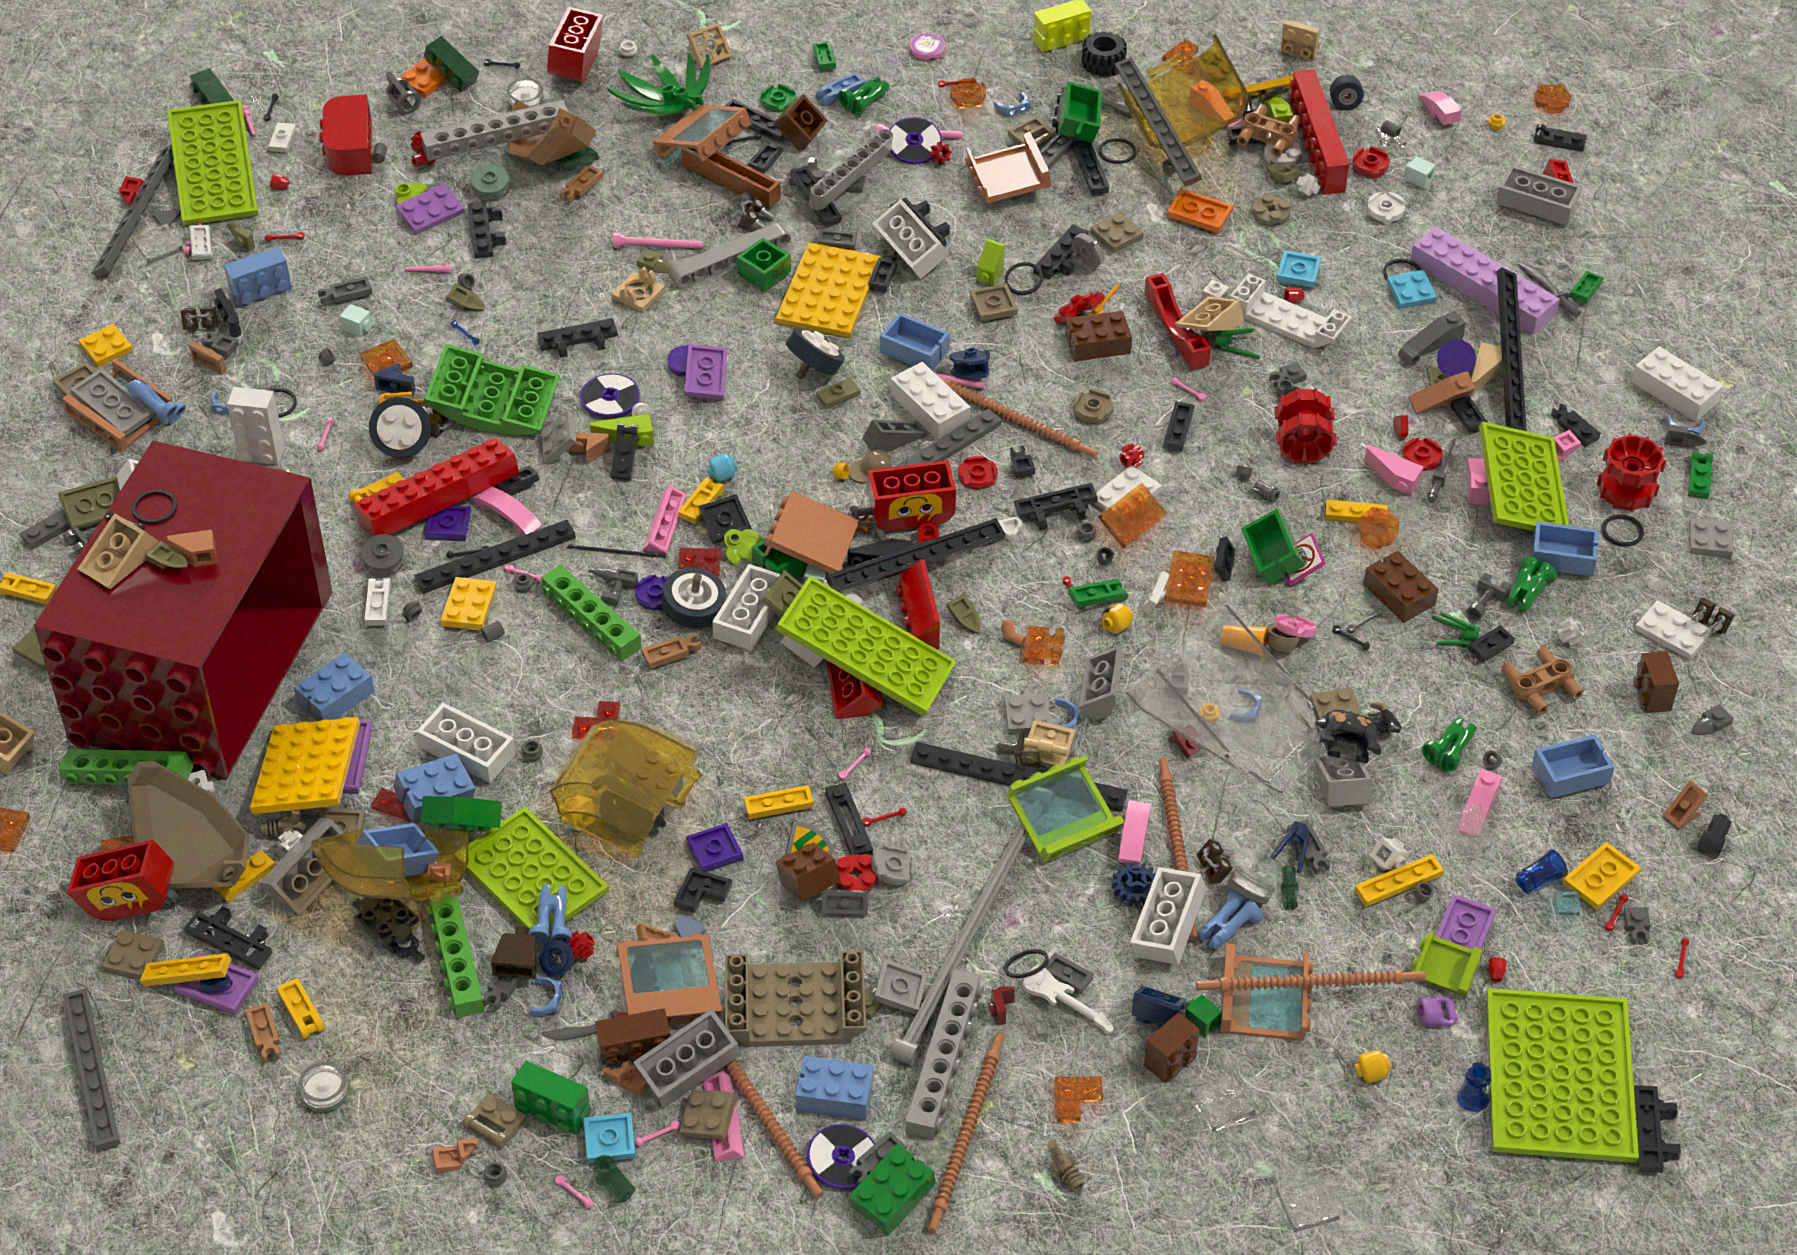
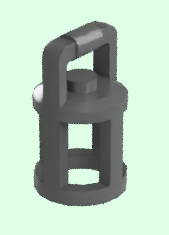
M391 71L385 73L389 82L386 93L393 104L402 114L415 112L421 103V98L406 79H396ZM414 96L416 101L413 106L407 100V97ZM403 103L407 109L401 108V104Z

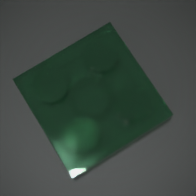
M588 147L553 162L563 170L573 171L577 169V166L593 164L594 161L599 160V157L595 150Z

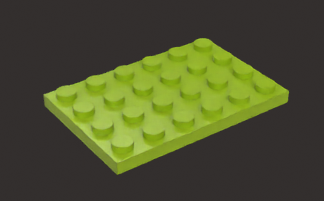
M1482 422L1479 425L1494 523L1530 531L1535 530L1537 521L1569 526L1554 438Z
M523 807L502 821L500 828H492L491 832H486L454 854L455 860L520 924L528 927L529 930L532 926L537 925L539 896L543 885L550 884V895H557L559 885L566 888L565 922L609 892V886L526 807ZM550 911L549 915V933L552 932L553 927V911Z

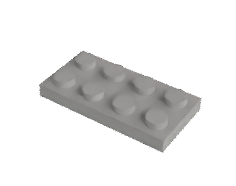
M102 368L70 388L71 394L122 431L126 436L155 417L154 412L146 404L132 397L128 389Z

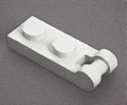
M384 578L383 581L369 579L365 626L387 625L391 591L390 578Z

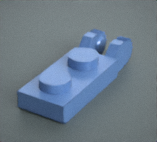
M853 72L826 84V86L816 91L815 97L818 100L822 99V103L827 106L832 104L835 99H838L837 95L840 90L847 88L853 93L866 81L856 72Z

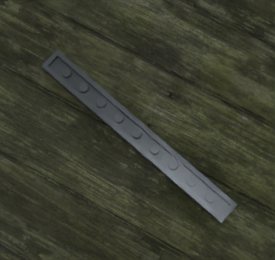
M1130 57L1115 63L1116 70L1184 187L1202 180L1200 172L1133 58Z
M172 144L160 151L92 271L96 278L103 274L107 275L112 271L113 263L120 257V250L126 246L127 238L135 230L133 227L141 220V213L148 207V201L155 195V188L161 184L162 176L169 170L168 165L174 160Z

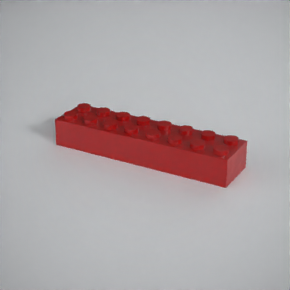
M1315 69L1293 71V79H1290L1291 93L1288 94L1289 104H1292L1293 115L1301 117V124L1299 125L1301 139L1305 141V150L1309 152L1310 163H1313L1314 175H1317L1319 179L1318 185L1324 195L1345 193L1349 162Z
M497 438L489 439L477 447H472L464 453L452 456L450 459L435 464L423 472H418L408 479L398 481L395 485L360 499V501L353 504L358 523L372 537L381 534L390 535L484 491L498 482L501 483L520 474L515 453Z

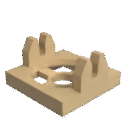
M719 22L686 35L690 44L687 47V51L692 52L693 61H697L700 69L703 68L706 58L699 52L704 50L710 53L712 57L711 64L733 56ZM708 32L715 34L714 39L710 38ZM700 35H703V45L697 47V40ZM707 40H711L714 43L713 50L707 49ZM717 48L721 50L719 56H717L715 51Z
M643 267L639 274L633 272L611 295L612 299L643 313L665 291V286L656 282V276L652 270L647 274L646 267ZM633 283L643 284L641 287L636 288L630 286ZM649 287L653 290L651 296L646 294V290ZM640 291L644 294L642 296H636L635 292Z

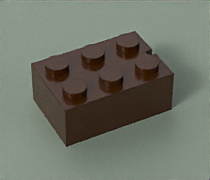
M1123 311L1066 318L1065 336L1074 362L1131 354L1132 335Z
M1398 550L1383 558V562L1379 560L1366 567L1363 585L1403 623L1436 605L1439 589Z
M665 1008L595 1021L596 1040L601 1065L613 1066L619 1064L620 1061H636L670 1037Z

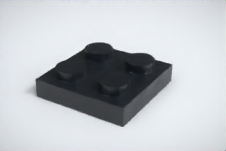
M737 494L698 506V511L713 544L724 541V535L730 529H737L739 531L752 530Z

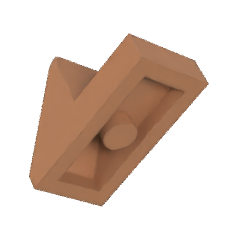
M576 433V443L569 448V452L586 453L587 463H591L610 451L609 434Z
M1690 780L1663 815L1681 829L1701 814L1698 809L1709 794Z

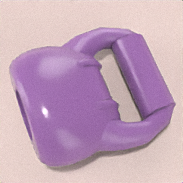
M1421 997L1418 999L1417 1013L1423 1024L1429 1027H1436L1437 1025L1451 1026L1458 1021L1452 1000L1445 997ZM1441 1003H1444L1445 1009L1449 1020L1444 1019V1013L1441 1008Z

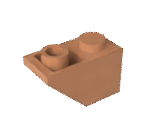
M212 529L167 536L169 546L181 552L188 564L194 567L217 564L216 546Z

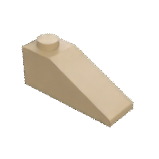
M1481 342L1471 379L1475 387L1471 396L1498 375L1500 366L1502 367L1501 346Z

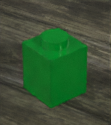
M1202 994L1197 999L1190 1000L1186 1005L1185 1018L1200 1029L1199 1033L1204 1037L1208 1036L1221 1024L1222 1010Z

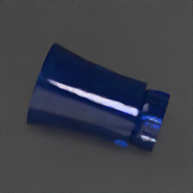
M1550 849L1542 857L1518 872L1515 879L1523 892L1529 893L1552 881L1566 877L1568 869L1561 855L1556 850Z
M1476 1062L1466 1071L1464 1081L1457 1092V1101L1461 1107L1471 1112H1479L1487 1108L1490 1102L1489 1091L1492 1080L1490 1067L1485 1066L1482 1062Z

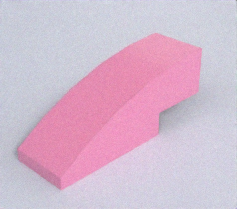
M1433 91L1419 95L1420 100L1434 120L1439 119L1443 125L1460 122L1462 110L1446 94Z
M1129 800L1118 862L1128 864L1137 862L1138 865L1141 864L1151 804Z

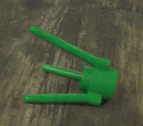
M1254 328L1216 331V346H1221V350L1260 358L1258 354L1229 346V344L1233 343V335L1252 333Z
M1440 612V615L1447 619L1433 616L1434 620L1461 629L1460 637L1464 638V640H1439L1437 642L1439 645L1469 646L1471 642L1478 639L1480 627L1444 612Z

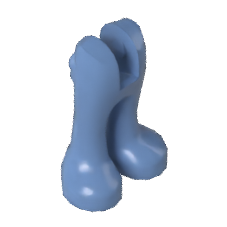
M133 380L127 384V389L131 396L146 404L165 424L168 422L170 424L174 423L182 416L186 409V405L182 402L166 403L150 385L143 380Z
M550 884L542 886L539 896L537 925L532 926L528 935L535 936L537 945L545 946L548 944L550 911L554 912L551 941L560 940L568 943L572 938L571 931L565 927L567 895L564 886L559 885L557 895H550Z
M1231 890L1227 895V903L1203 926L1198 937L1202 942H1205L1214 935L1209 943V947L1216 950L1225 944L1246 921L1253 924L1260 922L1263 919V913L1253 900L1249 899L1246 902L1245 896L1236 890ZM1238 911L1228 923L1223 924L1234 912Z

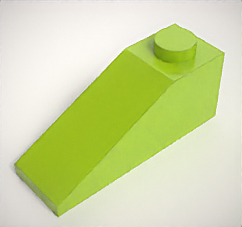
M1279 95L1266 100L1263 104L1267 107L1266 116L1288 123L1293 116L1289 104Z
M649 414L590 422L591 433L609 434V443L613 444L616 442L618 423H623L625 426L638 425L639 431L636 447L654 445L653 428ZM624 434L623 439H630L631 434Z

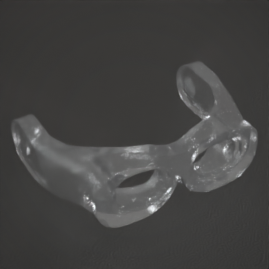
M1377 127L1376 137L1382 146H1390L1393 143L1394 146L1402 148L1409 141L1410 129H1407L1404 136L1391 137L1381 133L1380 127Z
M915 1153V1161L919 1159L934 1171L936 1185L927 1194L929 1197H932L939 1188L944 1171L936 1164Z

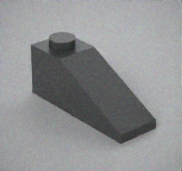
M1456 311L1438 317L1404 343V345H1408L1419 353L1420 356L1440 349L1447 341L1454 339L1463 340L1466 322Z
M872 420L862 439L870 450L878 449L887 452L924 438L928 433L918 421Z

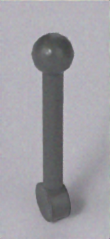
M1376 609L1375 613L1355 625H1348L1347 632L1354 633L1359 626L1376 616H1382V609Z

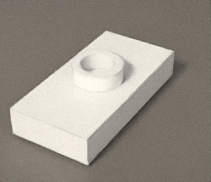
M277 123L268 146L269 151L287 153L296 131V124Z
M209 225L190 226L192 260H211Z
M1161 572L1154 580L1142 608L1144 613L1149 614L1157 603L1163 599L1166 593L1163 589L1169 577V574L1166 572Z

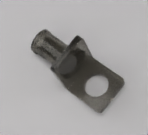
M1019 732L1015 743L997 741L996 755L1015 756L1017 765L1030 768L1042 767L1039 752L1024 751L1025 739L1023 732ZM1032 757L1036 761L1031 763L1024 760V758Z

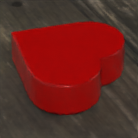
M1408 415L1395 416L1393 419V428L1398 439H1406L1408 437Z

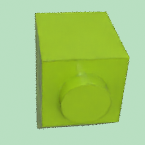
M991 239L986 240L977 265V281L991 286L997 283L1004 273L1005 244Z

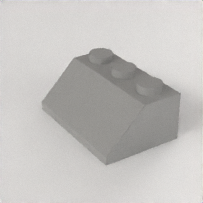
M1121 645L1086 658L1079 708L1093 722L1111 716L1116 698L1123 652Z

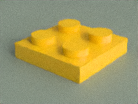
M114 324L79 339L80 346L97 367L111 362L114 358L117 359L133 352L132 345Z

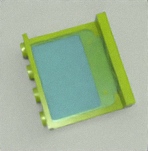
M1087 756L1082 758L1074 757L1067 764L1062 766L1060 764L1054 765L1045 773L1037 772L1025 781L1017 780L1010 785L1006 796L1043 863L1120 832L1125 823L1121 815L1113 817L1085 768L1089 760Z

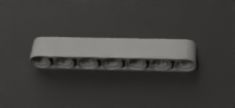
M887 129L879 130L811 188L809 206L814 210L824 209L891 151L893 133Z
M774 223L676 263L670 267L668 275L679 288H686L737 267V256L762 237L782 248L790 242L791 235L780 223Z

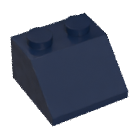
M1142 985L1134 992L1131 1016L1137 1017V1021L1145 1024H1150V1021L1157 1023L1159 1028H1161L1178 1012L1183 1015L1187 999Z

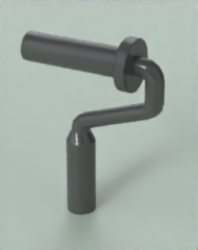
M851 506L847 515L858 519L859 516L873 515L872 507L858 508L857 506ZM859 520L858 525L874 528V533L879 541L888 539L876 523Z

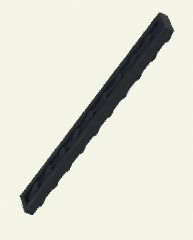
M1501 267L1497 270L1505 421L1506 427L1527 431L1517 274Z
M997 518L828 574L825 579L832 589L843 594L902 574L919 560L924 559L925 565L1001 540L1006 534Z
M916 742L911 756V764L1010 786L1017 780L1025 781L1037 772H1041V774L1047 772ZM1064 776L1040 786V788L1054 792L1055 797L1097 806L1082 779ZM1094 782L1107 807L1122 812L1128 790Z

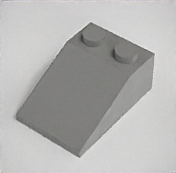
M1357 753L1343 754L1340 758L1330 756L1314 757L1323 797L1328 807L1341 808L1344 805L1364 806L1365 804L1372 803V778L1364 764L1356 761Z

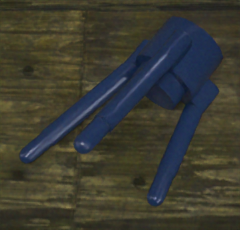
M1294 821L1287 835L1272 853L1271 858L1275 859L1288 841L1297 845L1303 842L1297 867V873H1301L1307 845L1311 839V836L1307 835L1309 828L1301 822Z

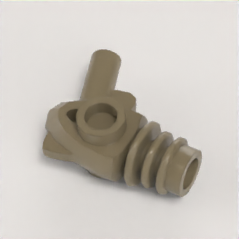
M291 810V815H285L283 818H279V820L275 818L274 821L270 820L269 822L266 820V822H261V833L263 836L267 835L268 837L270 834L271 836L275 835L278 837L279 834L282 835L285 831L288 832L289 830L291 832L298 831L303 834L307 824L299 819L300 810Z
M1050 1140L1047 1143V1147L1054 1161L1051 1163L1052 1168L1058 1176L1063 1174L1062 1181H1065L1073 1191L1081 1189L1085 1182L1081 1173H1079V1168H1073L1076 1165L1073 1157L1069 1152L1064 1154L1055 1140Z

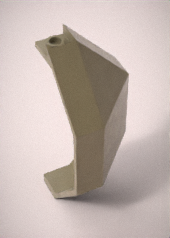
M155 761L138 762L127 778L134 843L153 839L173 860L174 870L169 888L235 886L246 869L249 845L248 833L213 793Z

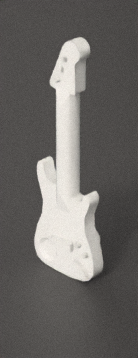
M1040 965L1034 966L1030 971L1036 969ZM1046 968L1024 979L1022 987L1027 993L1045 998L1052 1006L1056 1005L1057 1001L1055 999L1057 998L1091 1019L1094 1025L1104 1030L1105 1034H1112L1113 1026L1102 1012L1098 1014L1066 994L1065 992L1073 994L1074 988L1057 981Z

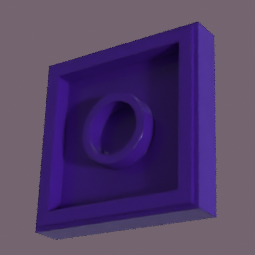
M450 506L428 516L424 534L425 540L466 541L472 512L471 506Z
M728 823L686 836L689 849L699 869L709 872L743 860V854Z

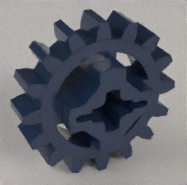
M1134 862L1133 866L1125 863L1124 869L1118 867L1117 873L1113 874L1111 886L1114 889L1113 895H1119V902L1126 900L1127 906L1131 903H1135L1136 907H1139V903L1145 904L1151 888L1149 887V882L1152 886L1156 873H1153L1154 868H1145L1146 863L1138 866L1137 862Z

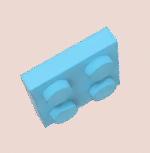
M1284 250L1276 281L1314 288L1322 257Z
M1424 270L1389 276L1387 278V284L1400 309L1434 303L1437 300V295Z
M631 1112L584 1118L588 1164L636 1158Z

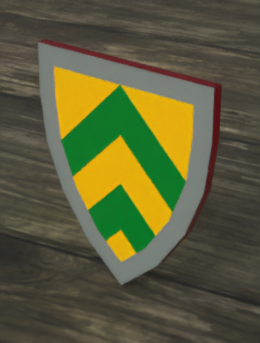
M792 821L786 854L793 853L804 845L813 842L829 855L835 851L830 840L822 831L812 825Z

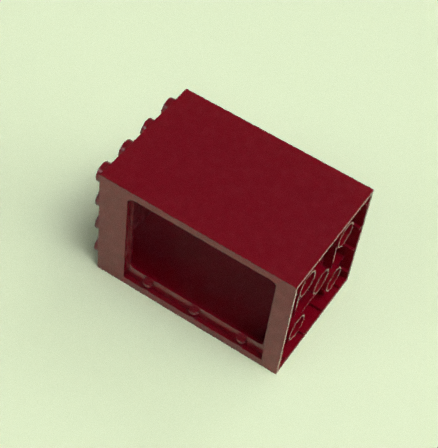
M152 440L107 512L111 511L135 524H143L145 532L169 545L167 536L212 529L216 546L217 564L194 567L187 563L188 566L186 568L166 567L162 569L146 560L114 587L109 589L78 570V567L109 522L104 515L38 618L34 629L58 705V711L64 725L66 738L71 744L79 748H88L91 745L107 750L186 752L193 764L191 773L205 770L207 779L212 776L227 780L333 593L311 477ZM165 490L175 497L177 509L174 515L164 522L146 524L134 517L132 511L133 502L144 492ZM149 495L139 501L136 506V512L145 519H159L166 516L172 510L173 501L166 495Z

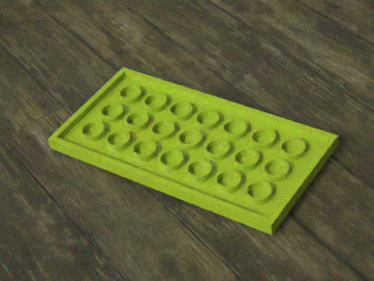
M241 100L167 110L183 226L259 215Z
M809 576L775 628L776 631L922 716H925L957 662L812 576Z

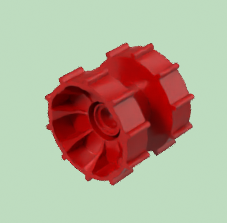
M1296 388L1297 390L1281 395L1278 406L1274 407L1275 419H1278L1279 431L1276 432V443L1280 445V456L1287 457L1294 461V464L1297 462H1311L1314 464L1315 461L1321 460L1324 457H1330L1333 447L1337 446L1336 433L1333 432L1332 421L1335 420L1334 408H1331V397L1317 391V388H1314V390Z
M1631 433L1628 436H1622L1617 439L1613 438L1609 448H1606L1602 460L1605 461L1606 468L1603 473H1599L1596 484L1600 489V498H1604L1613 505L1614 509L1617 507L1634 512V510L1643 507L1649 508L1653 497L1658 495L1660 485L1657 484V477L1660 472H1664L1666 460L1663 458L1662 453L1663 447H1659L1649 440V437L1635 436Z

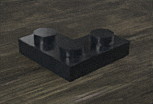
M690 867L674 900V907L695 913L703 896L725 902L733 885L732 879Z

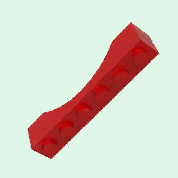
M1160 273L1146 277L1144 295L1190 369L1208 366L1211 347L1204 336L1195 333L1189 328L1176 327L1175 323L1183 318V315L1177 305L1172 286L1165 274Z

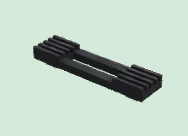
M847 783L826 787V796L834 811L850 855H873L872 844ZM844 804L848 806L859 833L858 835L851 836L840 805L841 807H844Z

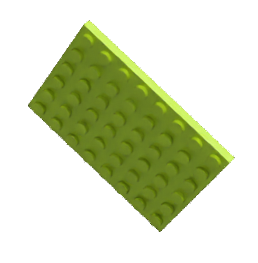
M1487 988L1492 1152L1637 1163L1639 1152L1627 998Z

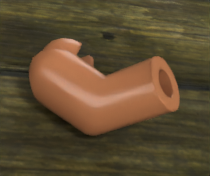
M1005 620L1001 625L1004 639L1023 646L1026 637L1016 633L1015 623L1012 620Z

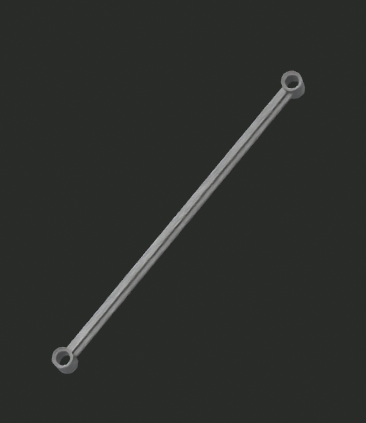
M1040 787L1030 790L1027 804L1030 806L1025 814L1032 827L1042 809L1045 811L1051 809L1055 798L1054 792ZM1021 822L904 1039L897 1037L894 1040L889 1054L891 1058L911 1066L916 1061L920 1048L916 1044L944 994L953 970L958 968L1028 837Z

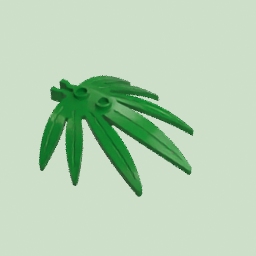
M688 53L686 88L681 87L674 75L654 54H651V59L656 73L664 85L662 89L618 69L622 79L633 90L647 99L627 95L607 87L608 92L634 104L630 105L622 102L624 107L657 115L675 114L688 108L696 110V105L704 104L701 95L709 81L711 59L708 54L696 83L694 61L691 53Z

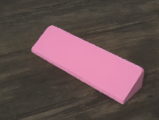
M668 485L663 491L643 551L658 554L667 553L679 518L678 511L683 506L687 494L671 485Z
M720 1071L703 1080L704 1090L734 1092L732 1078L724 1071ZM736 1104L726 1139H712L714 1157L717 1162L744 1157Z

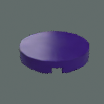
M1454 339L1447 341L1438 351V367L1448 377L1467 371L1470 374L1476 366L1477 357L1475 350L1471 344L1464 340Z
M688 345L676 347L668 354V368L675 375L680 376L681 374L686 377Z
M650 575L641 579L637 583L635 590L638 604L648 610H662L663 588L668 577Z

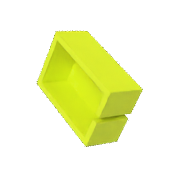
M1074 0L1034 12V43L1043 53L1084 41L1090 35L1092 10L1084 0Z

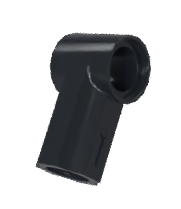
M1721 813L1713 815L1707 830H1704L1697 849L1719 857L1726 840L1725 837L1732 823L1728 816Z

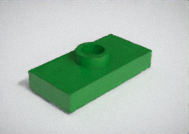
M830 41L812 43L819 71L837 69Z
M1586 270L1570 291L1569 298L1587 304L1603 283L1604 278Z

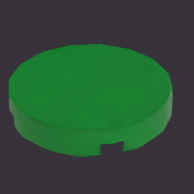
M778 84L775 87L770 85L761 92L762 106L772 112H783L796 99L794 89L783 84Z

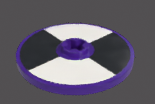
M904 118L897 121L889 129L893 133L891 154L898 160L909 164H921L932 160L931 156L928 155L932 150L930 146L942 141L938 128L923 118Z
M612 373L603 374L592 378L583 386L580 395L581 403L585 410L594 416L617 418L630 413L634 405L639 403L640 390L638 385L627 376Z
M845 1124L831 1125L816 1133L810 1141L807 1151V1162L813 1175L826 1186L839 1190L856 1189L858 1187L857 1182L861 1177L853 1175L849 1178L848 1173L852 1167L858 1166L856 1164L857 1159L870 1149L875 1142L866 1132L857 1127ZM839 1154L841 1156L847 1155V1160L845 1158L839 1159Z

